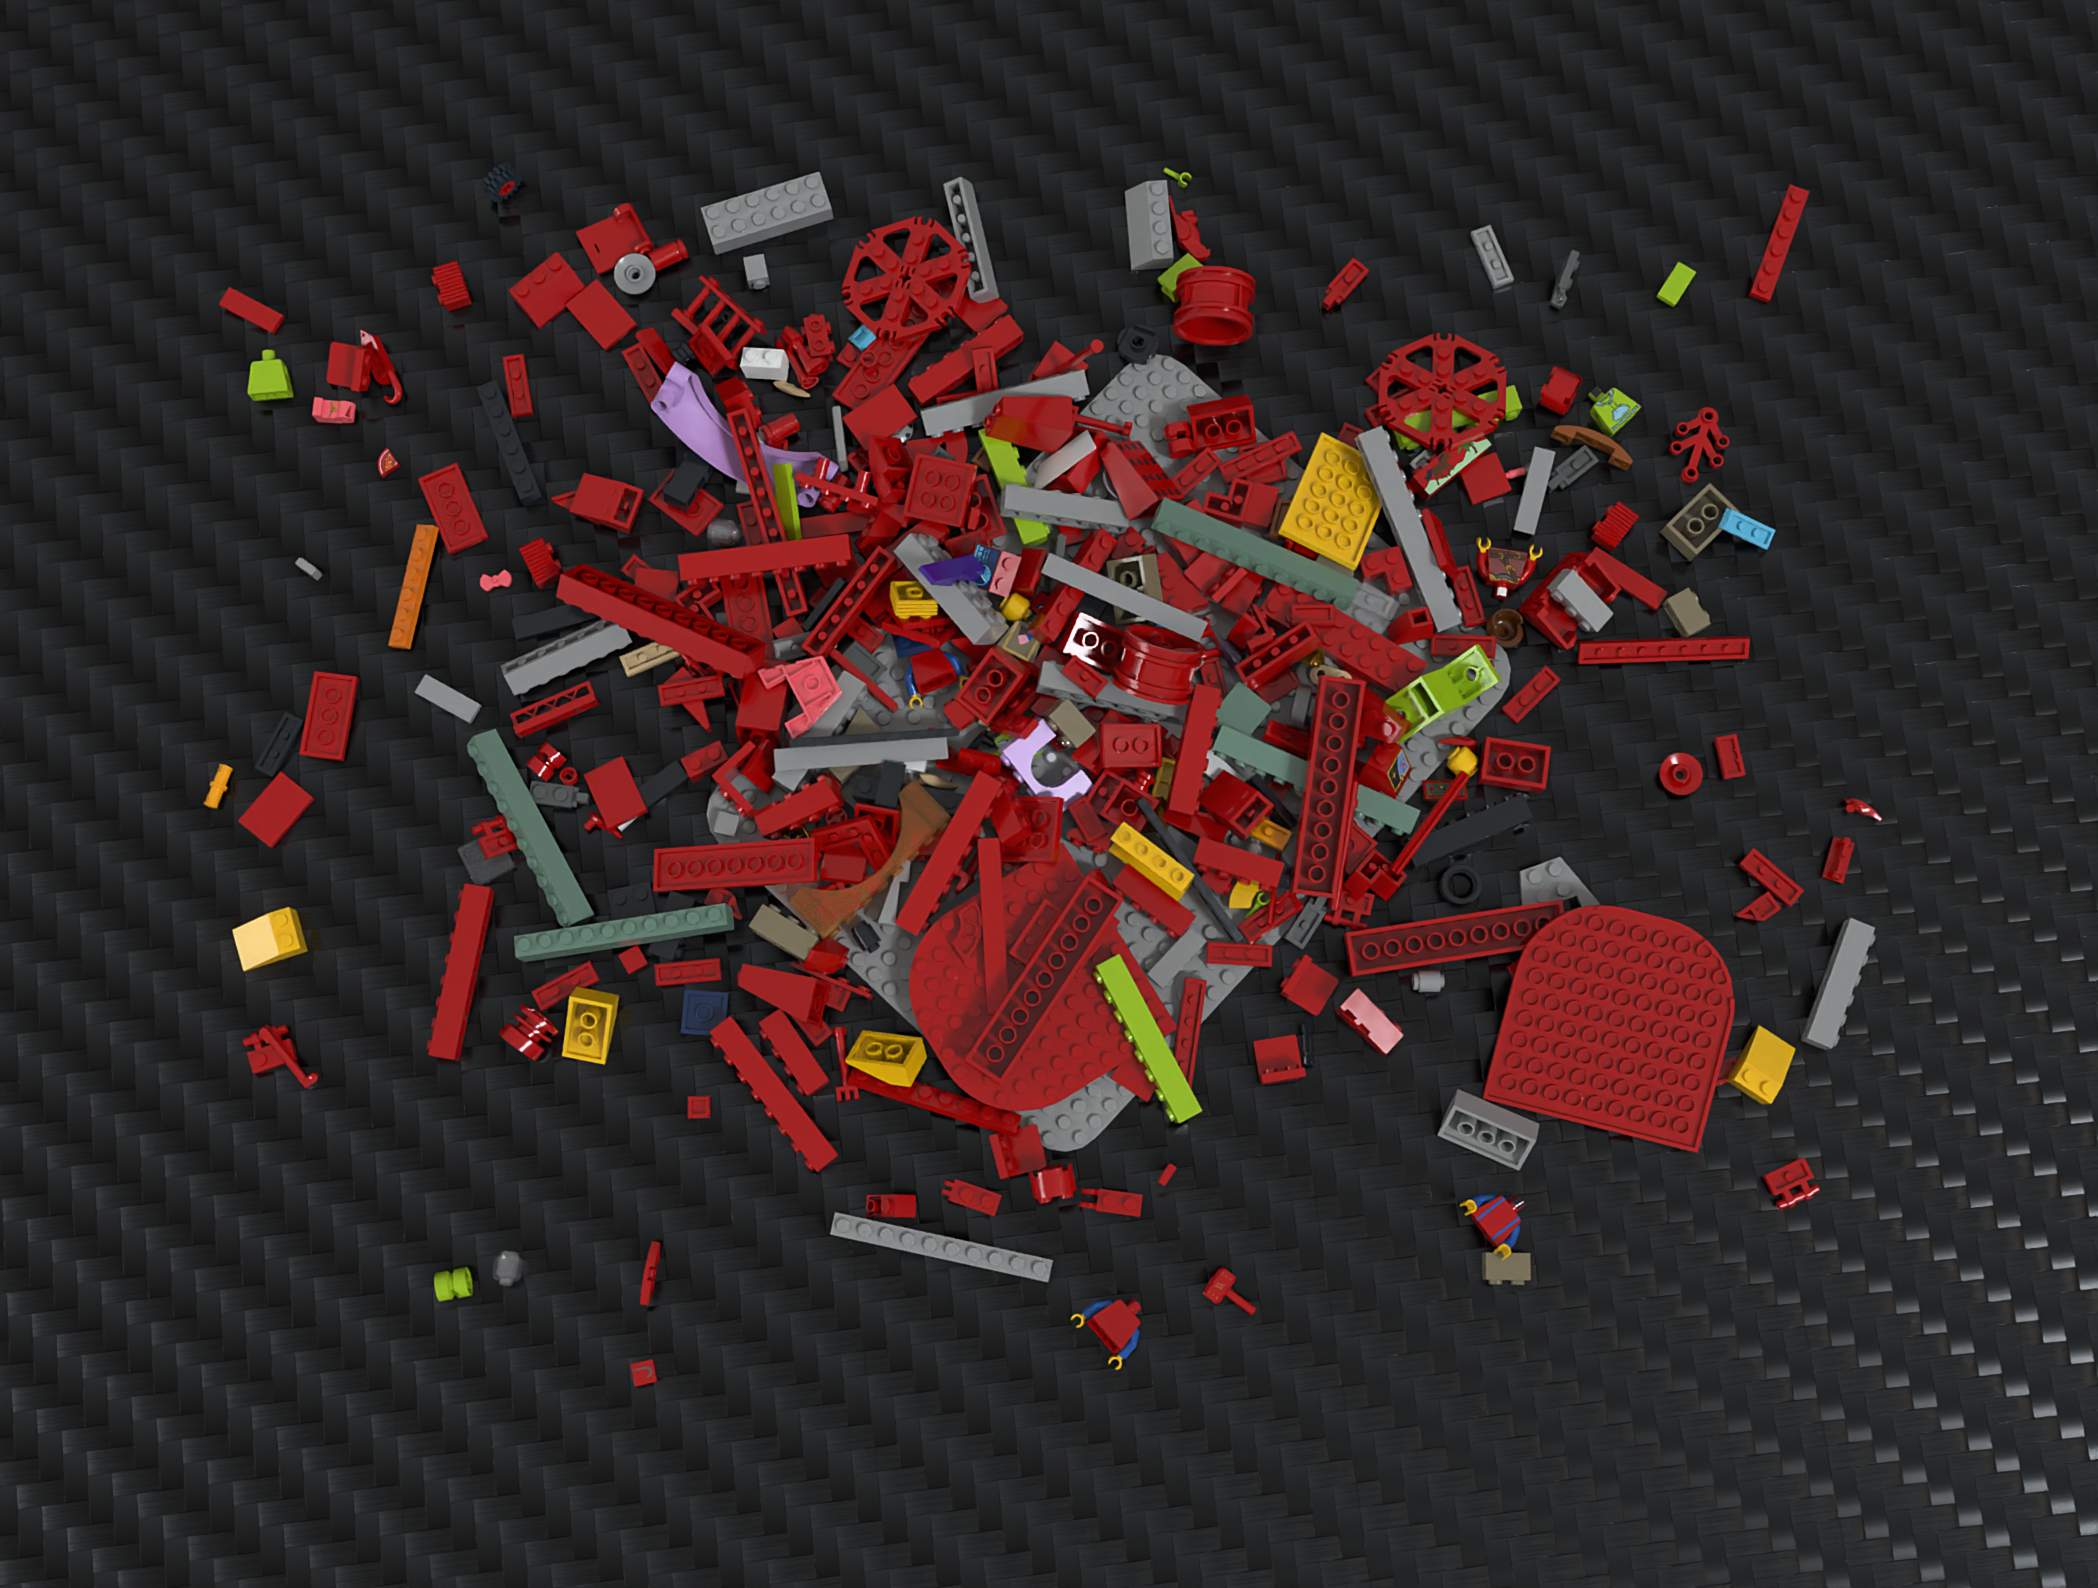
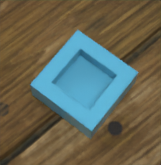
M862 325L848 339L862 352L877 337L866 326Z

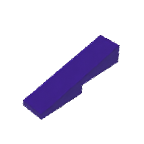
M971 554L921 565L918 570L931 585L952 586L956 580L975 582L984 573L986 568Z

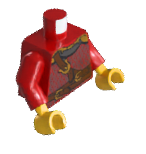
M1480 537L1476 541L1480 548L1477 550L1476 567L1481 577L1485 580L1486 585L1495 587L1494 597L1498 599H1506L1508 589L1515 590L1518 585L1524 584L1534 571L1537 563L1536 558L1542 555V547H1540L1538 553L1532 552L1534 544L1530 546V556H1528L1526 552L1490 547L1491 541L1488 537L1485 545H1481Z

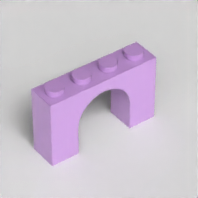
M1038 717L1035 720L1039 723V726L1026 740L1013 737L998 749L1002 754L999 757L1007 767L1010 765L1015 772L1012 774L1020 784L1023 782L1026 785L1027 789L1025 791L1029 797L1064 798L1063 811H1065L1069 804L1081 798L1094 785L1083 770L1075 768L1054 785L1044 786L1035 780L1031 771L1033 756L1041 747L1056 736L1044 719Z

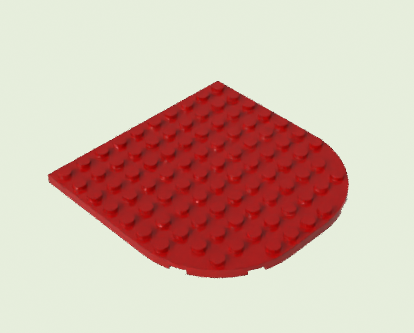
M1063 842L1059 844L1057 863L1029 862L1002 879L1008 993L1027 966L1008 954V952L1044 898L1064 910L1085 879ZM980 893L950 910L932 925L919 943L911 964L909 976L910 1001L915 1019L922 1033L951 1079L962 1090L976 1100L999 1109L1028 1111L1056 1104L1135 1055L1134 1051L1137 1049L1134 1043H1129L1124 1034L1126 1030L1124 1024L1117 1021L1113 1013L1116 1011L1114 1005L1107 1002L1103 994L1106 991L1102 983H1097L1093 972H1095L1094 966L1117 954H1120L1163 1037L1178 1028L1115 928L1080 972L1075 973L1002 1085H1000L964 1061L994 1016V1014L987 1015L983 933H981L975 950L964 961L951 944L960 930V919L957 911L976 900L981 911Z
M1589 905L1575 908L1553 918L1534 934L1518 959L1482 1098L1698 1153L1734 1017L1735 1000L1733 998L1732 980L1723 959L1704 937L1690 927L1668 918L1624 907Z

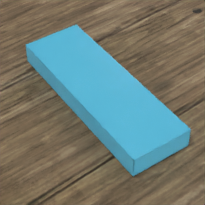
M1726 508L1718 528L1766 550L1776 531L1729 508Z

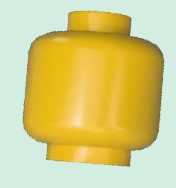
M1012 593L1008 598L1005 597L999 607L1001 614L1012 623H1015L1016 620L1026 622L1032 612L1029 609L1030 601L1018 593Z
M1457 746L1446 757L1448 759L1447 767L1456 776L1460 771H1464L1471 777L1478 770L1476 767L1478 757L1466 746L1461 748Z

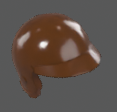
M1508 608L1500 609L1489 616L1486 622L1487 635L1496 636V644L1500 646H1516L1523 638L1521 627L1523 618L1515 610Z

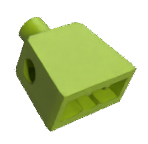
M273 350L262 351V361L251 363L248 395L253 401L294 397L287 366L282 360L275 359V351Z

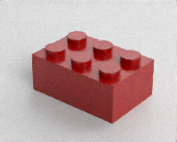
M1074 610L1056 649L1070 656L1077 655L1084 662L1113 674L1115 672V664L1121 661L1124 647L1121 645V641L1125 635L1123 631Z
M1486 737L1482 742L1477 783L1541 793L1546 789L1551 747Z

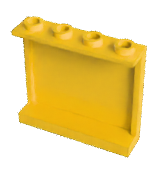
M1125 822L1120 825L1110 838L1114 843L1109 848V853L1125 865L1129 863L1176 901H1179L1190 887L1194 874Z

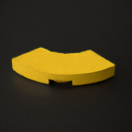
M1236 883L1231 892L1228 909H1250L1252 899L1261 890L1254 884L1245 886Z

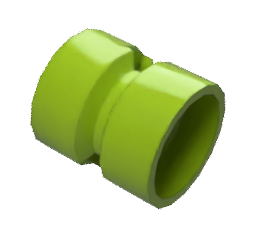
M468 1267L454 1269L453 1273L444 1271L434 1275L435 1292L439 1302L451 1300L455 1295L458 1298L472 1296L473 1284Z

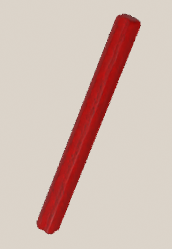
M1460 771L1390 866L1389 870L1393 874L1400 875L1469 780L1470 776L1467 773Z

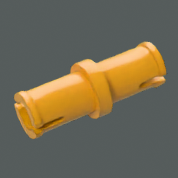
M219 764L216 776L209 784L211 788L204 805L215 809L218 808L222 794L228 788L226 784L233 768Z

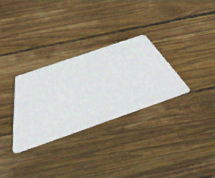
M1088 430L1039 464L1034 487L1042 489L1096 449Z

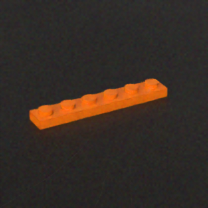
M417 524L388 644L393 648H411L439 530L434 525Z

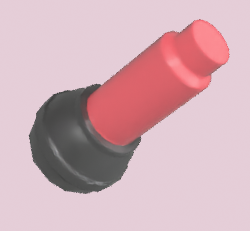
M1530 462L1505 473L1507 479L1526 476Z

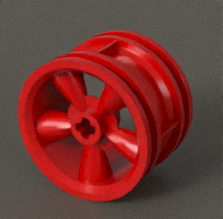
M1200 266L1181 272L1176 278L1175 291L1176 297L1181 301V307L1174 312L1173 332L1183 340L1210 346L1234 345L1248 340L1253 334L1254 318L1248 311V305L1255 299V279L1244 271L1223 266Z
M1145 624L1126 626L1124 630L1125 636H1123L1121 641L1124 651L1121 661L1115 664V672L1111 678L1112 683L1119 689L1148 701L1168 705L1188 704L1191 701V693L1195 687L1192 682L1195 669L1202 663L1205 647L1200 642L1166 628Z

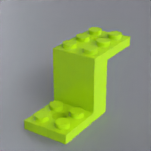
M1479 644L1473 646L1445 667L1420 676L1385 701L1397 712L1403 711L1406 714V719L1412 723L1402 739L1396 742L1397 744H1401L1430 723L1455 713L1502 681ZM1469 669L1475 670V672H1476V679H1475V680H1472L1471 678H1469V676H1468V670H1469Z

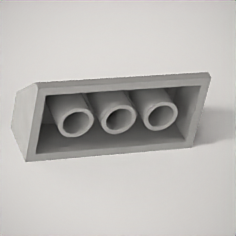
M1167 180L1146 181L1125 191L1131 270L1170 268L1173 266L1174 257Z
M1457 1089L1437 1136L1516 1170H1520L1536 1142L1539 1124Z

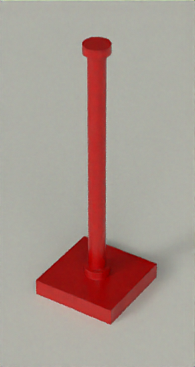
M1095 339L1090 343V346L1075 355L1060 343L1054 341L1031 376L1035 379H1041L1080 368L1084 369L1085 372L1089 365L1083 360L1094 353L1101 352L1103 343Z

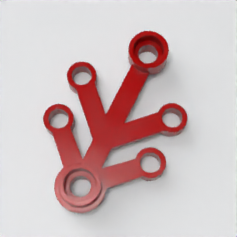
M1702 408L1698 412L1696 419L1687 423L1681 422L1675 428L1678 436H1685L1689 430L1700 426L1698 434L1681 442L1675 441L1669 447L1672 455H1679L1683 450L1694 445L1689 464L1680 473V479L1685 484H1693L1699 476L1696 468L1702 449H1704L1708 456L1709 464L1712 468H1719L1724 462L1723 457L1716 454L1707 437L1708 430H1710L1716 440L1715 446L1720 450L1725 449L1730 442L1729 438L1722 435L1716 424L1718 414L1713 408ZM1705 414L1710 415L1711 420L1706 419ZM1679 427H1684L1685 432H1681ZM1719 440H1724L1725 445H1721ZM1673 446H1678L1680 450L1675 451L1673 449ZM1713 459H1718L1720 464H1715ZM1687 471L1693 472L1694 476L1690 477Z

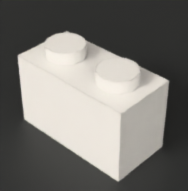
M744 347L740 367L746 378L786 380L790 362L785 351L782 349Z

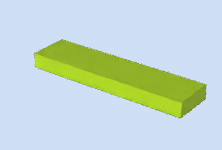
M792 463L772 465L777 502L789 541L802 540Z

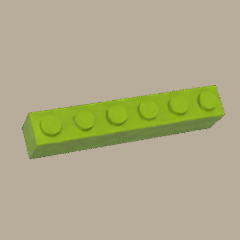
M1515 385L1506 387V414L1504 419L1508 421L1518 417L1522 409ZM1497 390L1478 395L1477 397L1489 403H1494L1497 401ZM1431 410L1419 413L1404 420V422L1421 432H1428L1431 423ZM1455 410L1452 412V430L1457 434L1466 428L1469 430L1480 424ZM1394 431L1400 450L1405 448L1412 450L1419 446L1417 442Z
M985 428L978 430L979 439L1000 491L1002 492L1006 484L1012 483L1019 484L1021 487H1032L1031 484L1027 485L1025 477H1027L1024 466H1020L1017 459L1020 456L1016 446L1012 447L1010 442L985 436ZM1011 518L1023 549H1029L1048 542L1047 534H1050L1047 523Z

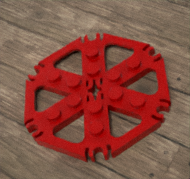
M915 216L871 230L876 237L868 233L867 236L870 239L868 243L864 244L861 240L859 241L863 249L858 248L857 245L855 247L842 285L844 297H851L844 300L846 308L864 326L872 331L877 338L879 336L881 340H884L886 334H890L889 340L891 342L896 341L897 343L942 329L941 325L937 322L940 321L942 325L946 326L947 323L944 317L946 315H950L952 318L955 317L951 309L958 313L972 272V266L969 261L963 262L964 259L969 258L966 248L936 220L933 222L929 218L928 223L923 225V218ZM908 229L910 230V235L901 259L883 240L888 234ZM934 235H939L951 246V251L948 254L925 261ZM864 257H868L885 273L862 282H856L854 279L859 263ZM955 275L958 277L952 296L949 299H943L928 285ZM907 276H909V277H910V280H907V281L904 283V281H903L902 279H903V278H907ZM888 297L883 315L879 321H872L861 310V305ZM912 299L928 314V319L925 322L910 327H902Z
M1433 333L1392 351L1391 355L1387 356V361L1391 364L1382 362L1379 375L1378 412L1380 411V417L1389 415V417L1385 418V424L1388 425V428L1430 449V442H1433L1432 448L1436 450L1437 444L1442 443L1445 446L1444 450H1448L1449 443H1451V450L1493 432L1495 428L1497 429L1499 422L1494 420L1495 418L1499 420L1504 419L1506 414L1507 370L1505 371L1504 366L1500 368L1495 367L1499 365L1500 361L1499 358H1496L1495 354L1454 334V341H1452V335L1448 333V339L1442 340L1440 333H1437L1436 341H1434ZM1423 347H1430L1433 350L1432 373L1408 361L1406 355ZM1463 348L1481 358L1479 363L1454 374L1455 349ZM1393 378L1416 391L1395 400L1390 399L1387 395L1388 379ZM1492 381L1497 382V401L1494 403H1489L1469 393V391ZM1446 389V392L1439 393V390ZM1431 409V423L1428 432H1421L1404 422V420ZM1455 410L1480 424L1457 434L1452 430V412Z

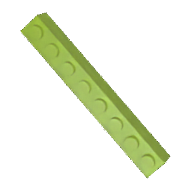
M1120 954L1094 966V978L1098 984L1102 983L1106 991L1103 994L1107 1002L1114 1005L1116 1011L1113 1013L1117 1021L1124 1024L1126 1028L1124 1034L1129 1043H1134L1137 1049L1134 1053L1140 1063L1144 1062L1147 1068L1145 1074L1150 1082L1154 1081L1157 1087L1155 1093L1161 1102H1165L1168 1108L1165 1111L1171 1121L1174 1120L1175 1123H1181L1201 1112L1202 1109Z

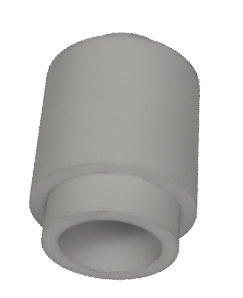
M1418 970V972L1412 973L1413 990H1418V992H1440L1441 987H1444V974H1440L1439 970Z

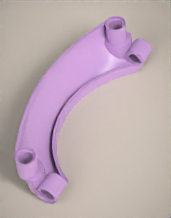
M675 361L664 383L653 399L651 408L695 453L721 472L747 485L729 423L711 404L703 390L699 377ZM760 443L775 495L772 465L792 463L797 504L804 507L814 506L820 494V488L812 486L810 490L798 486L799 481H796L795 477L797 472L811 476L814 473L818 457H826L818 452L784 451ZM830 461L825 478L827 481L830 482L839 465Z

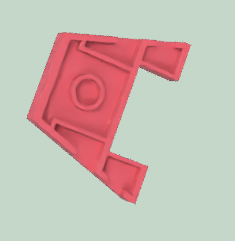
M823 656L796 661L795 664L786 666L782 664L772 669L766 670L764 668L757 671L767 689L787 679L804 713L784 723L792 739L801 738L843 694Z

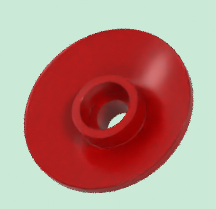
M1675 753L1668 756L1662 762L1659 776L1661 783L1669 792L1676 795H1687L1694 792L1700 786L1703 772L1701 765L1693 756L1686 753ZM1676 772L1682 774V779L1676 777Z

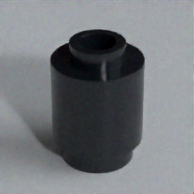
M863 920L851 929L852 937L864 953L868 951L871 954L880 948L879 943L882 940L870 923L867 924Z

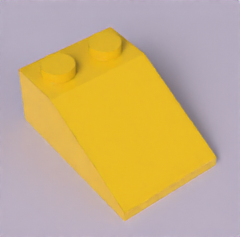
M290 907L268 913L232 930L243 971L308 951L297 911Z
M581 987L574 989L569 996L562 1056L605 1065L616 1020L619 995Z
M1757 1025L1737 1059L1736 1065L1733 1066L1727 1076V1081L1759 1103L1772 1104L1783 1085L1795 1048L1762 1026Z
M863 1030L845 1061L847 1064L891 1085L911 1087L927 1055L923 1040L920 1037Z

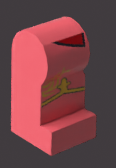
M314 397L312 416L318 422L353 423L356 405L349 401H331Z

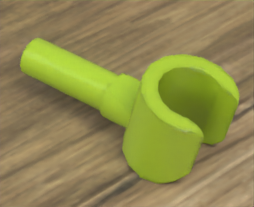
M1165 168L1163 171L1178 180V185L1182 188L1188 185L1182 181V178L1188 181L1192 178L1189 173L1185 172L1180 175L1168 168Z
M1263 892L1255 899V905L1245 916L1246 919L1254 915L1260 908L1267 906L1270 902V898L1265 903L1260 901Z

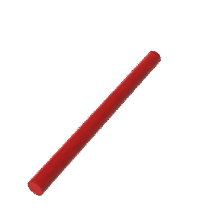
M1276 853L1275 860L1280 861L1281 854ZM1271 890L1267 925H1272L1276 890Z

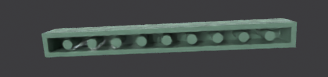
M1163 497L1156 510L1151 526L1154 530L1278 583L1290 586L1299 592L1314 596L1318 600L1334 604L1335 607L1344 611L1348 609L1355 598L1359 582L1355 578L1166 497Z
M1219 726L1211 750L1215 751L1213 755L1224 760L1226 757L1234 759L1233 764L1245 768L1248 765L1254 768V773H1258L1263 777L1266 774L1274 777L1273 781L1285 785L1287 782L1294 785L1293 790L1303 793L1307 761L1227 726ZM1359 784L1357 793L1359 801L1358 807L1355 808V817L1360 819L1368 817L1372 819V824L1381 828L1384 825L1391 827L1392 833L1402 837L1404 833L1411 834L1420 810Z
M496 729L473 736L467 744L468 753L475 760L479 774L484 777L490 794H493L498 810L503 813L507 821L508 829L513 832L519 849L523 851L527 859L529 868L536 875L537 883L545 892L548 904L554 909L558 923L563 928L576 927L587 923L594 916V913Z
M726 903L514 936L515 956L517 959L529 962L734 930L733 909Z

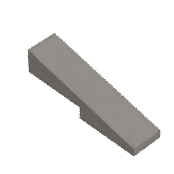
M1534 447L1512 529L1535 534L1556 452Z
M907 839L878 921L879 926H897L895 921L898 917L901 884L910 885L913 839Z

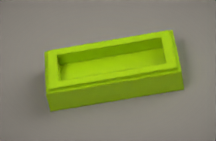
M1678 262L1656 297L1674 307L1696 272Z

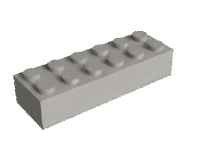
M820 172L701 208L716 255L834 219Z
M910 533L893 552L974 645H993L1009 628L1005 623V617L991 607V601L978 592V586L972 581L956 580L952 586L931 585L918 569L921 565L949 560L952 557L938 546L939 542L932 535Z
M844 670L837 680L843 694L801 738L844 735V729L851 723L860 706L864 707L869 699L866 683ZM822 768L777 771L772 776V779L776 786L787 793L803 791L801 786L809 783L812 777L816 778Z

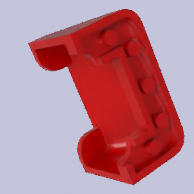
M1571 552L1567 554L1519 607V613L1529 623L1563 650H1568L1576 644L1577 634L1574 631L1578 627L1579 622L1565 612V607L1551 597V592L1547 589L1563 569H1573L1604 603L1614 601L1617 593L1621 590V587L1592 553Z

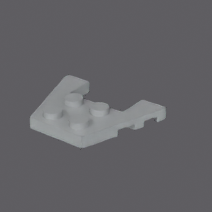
M1561 857L1519 872L1522 905L1561 899L1565 901L1576 897L1580 907L1601 905Z

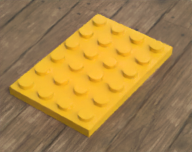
M1322 432L1278 531L1279 534L1353 571L1359 564L1382 507L1359 450Z

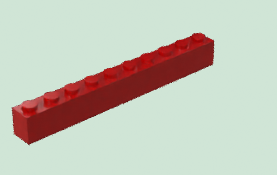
M746 407L727 413L728 422L765 544L789 541L751 412ZM792 569L785 570V574L775 575L787 617L794 616V618L810 614L811 611L799 572H793Z

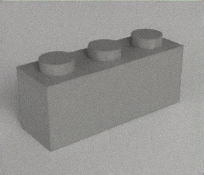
M1563 569L1547 587L1551 592V597L1565 607V612L1569 616L1574 617L1579 622L1578 626L1585 632H1598L1614 614L1573 569Z

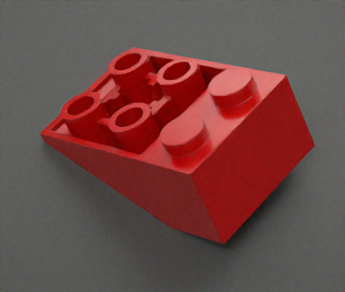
M584 473L569 512L630 534L644 497V490L623 482Z
M1225 770L1197 798L1200 801V806L1243 843L1272 813L1274 804L1258 790Z

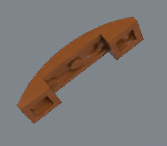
M1571 425L1556 426L1550 437L1568 445L1574 438L1610 455L1608 463L1626 471L1633 462L1628 453L1615 441L1588 428Z

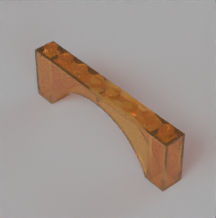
M913 779L898 794L902 807L900 837L891 857L877 873L858 885L841 890L827 891L803 886L789 900L791 905L824 939L829 937L833 939L841 931L839 927L845 921L849 923L857 916L855 911L860 906L865 908L873 900L871 896L876 891L880 893L887 887L888 883L886 881L892 875L897 877L904 870L902 866L908 860L911 863L920 854L918 850L923 845L925 847L929 846L935 840L933 835L939 830L943 832L950 824L949 820L952 816L917 780Z

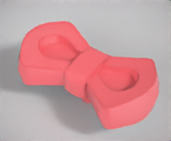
M503 570L498 576L494 575L491 577L483 574L480 579L482 589L487 592L494 587H509L512 583V576L506 570Z

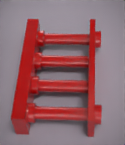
M701 275L699 279L705 284V287L687 309L675 308L671 315L694 335L704 324L710 326L724 307L729 305L735 313L717 335L722 344H724L723 341L741 318L751 325L732 350H728L733 357L726 365L730 369L738 370L741 363L738 360V354L756 332L766 335L768 331L763 327L765 325L764 322L756 316L753 318L719 287L720 283L714 277ZM711 291H713L721 299L702 322H696L693 319L694 313Z

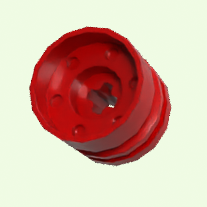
M521 1004L519 1009L526 1014L523 1018L519 1014L514 1013L513 1016L519 1024L515 1026L507 1022L499 1032V1035L523 1054L536 1061L544 1051V1048L538 1043L539 1040L542 1039L550 1043L552 1039L545 1034L546 1031L555 1036L559 1031L539 1011Z

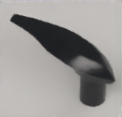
M984 730L978 734L967 748L976 750L981 743L991 748L994 740L988 737L987 730Z

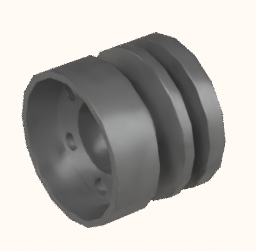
M1298 682L1288 726L1302 729L1307 720L1310 721L1311 731L1316 696L1312 695V685Z

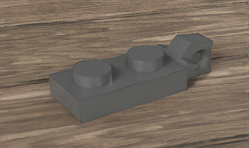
M1572 250L1565 257L1549 305L1558 309L1563 307L1567 300L1565 292L1569 290L1573 281L1570 278L1571 274L1577 270L1580 263L1577 260L1580 252Z
M1584 445L1553 470L1550 474L1552 479L1548 482L1546 490L1551 493L1558 486L1561 489L1568 487L1598 463V458Z
M531 781L529 793L535 804L572 809V807H577V803L589 805L590 800L589 794L580 793V789L574 786Z
M1315 896L1314 899L1310 897L1304 903V908L1299 911L1283 938L1303 950L1326 914V907L1323 905L1328 897Z

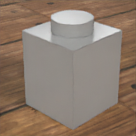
M764 254L743 257L749 287L762 289L766 285H770Z

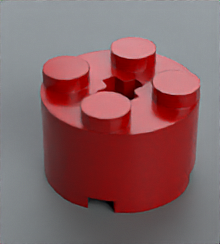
M1554 366L1550 373L1548 384L1545 383L1542 387L1538 403L1564 416L1576 396V387H1580L1583 377L1561 367Z
M1067 1163L1065 1168H1063V1164L1047 1166L1038 1169L1039 1172L1037 1174H1034L1033 1171L1028 1172L1033 1197L1038 1199L1039 1204L1050 1202L1052 1197L1060 1196L1061 1199L1073 1197L1074 1191L1077 1190L1072 1163Z

